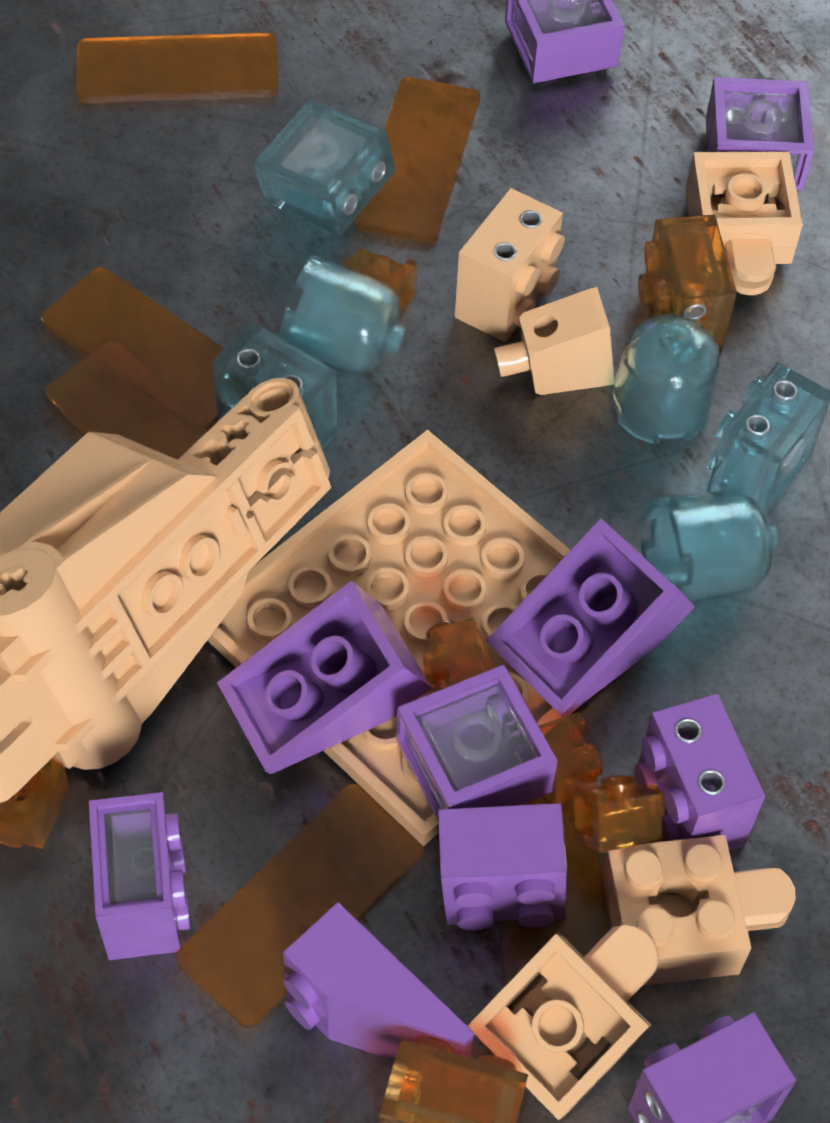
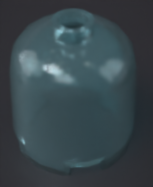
M312 254L295 285L304 289L297 311L286 308L279 331L278 345L288 349L289 353L347 373L358 375L368 373L380 365L386 353L396 355L404 338L406 327L398 324L400 316L398 296L391 287L379 280L326 257L321 258Z
M664 314L643 321L631 331L621 352L611 395L613 405L618 413L617 421L619 425L633 437L651 444H659L661 438L675 439L682 436V440L687 441L691 440L705 428L712 412L720 371L719 347L707 329L696 320L685 316Z
M724 491L655 497L649 500L643 512V520H652L651 540L641 542L642 556L673 583L690 602L737 594L756 588L769 573L773 555L778 550L779 537L776 526L773 522L769 521L768 516L758 501L742 492Z

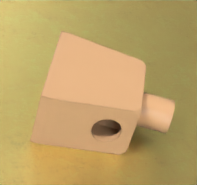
M597 287L523 312L518 317L522 341L494 348L500 377L529 371L534 391L539 395L615 384L610 326Z

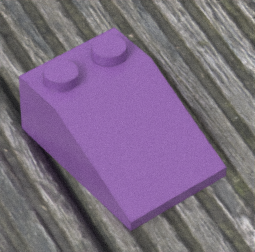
M600 519L489 636L486 642L562 717H565L657 648L695 606L661 572L603 519Z
M352 581L217 682L265 772L269 774L278 772L387 722L397 714V707L417 700L432 688L381 604Z
M339 902L283 952L285 974L283 983L286 987V997L288 998L285 1005L291 1015L307 1030H311L316 1026L330 1040L420 1070L422 1069L423 1071L459 1083L468 1075L475 1033Z

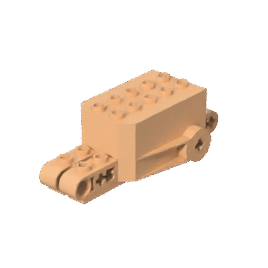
M275 378L257 385L178 460L118 434L88 432L0 512V803L14 796L50 759L68 769L73 766L83 770L100 769L113 764L129 753L139 739L141 724L153 713L243 594L248 572L331 489L328 480L330 468L298 386L294 381L286 378Z

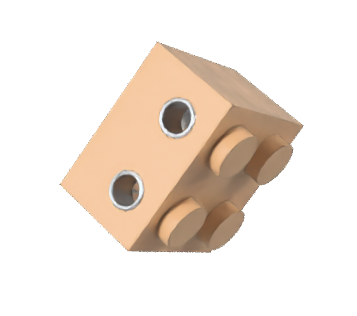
M510 188L459 251L455 318L506 343L515 329L520 327L518 317L523 312L534 309L536 302L542 294L545 296L550 295L558 282L560 269L556 268V263L565 241V237L560 234L563 212Z

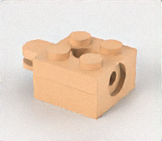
M693 152L685 194L696 265L726 264L728 282L731 288L738 293L757 295L767 291L773 281L776 264H792L803 226L790 152Z
M726 835L607 848L600 874L610 930L621 925L638 927L649 934L657 946L659 954L657 970L643 986L739 975L751 950L748 931L781 927L785 924L796 900L795 887L790 877L779 868H762L734 872Z
M621 925L609 930L583 957L562 935L555 934L469 1023L468 1027L558 1120H561L652 1026L628 1000L657 970L659 961L657 946L650 935L638 927Z

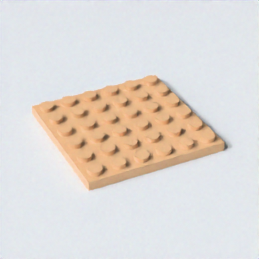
M428 429L255 564L248 572L243 594L207 640L237 668L352 581L381 604L432 686L429 691L419 698L505 665L544 737L575 711L573 710L567 716L562 717L486 642L489 636L570 552V549ZM397 714L383 724L324 750L335 763L423 846L439 833V822L396 741Z

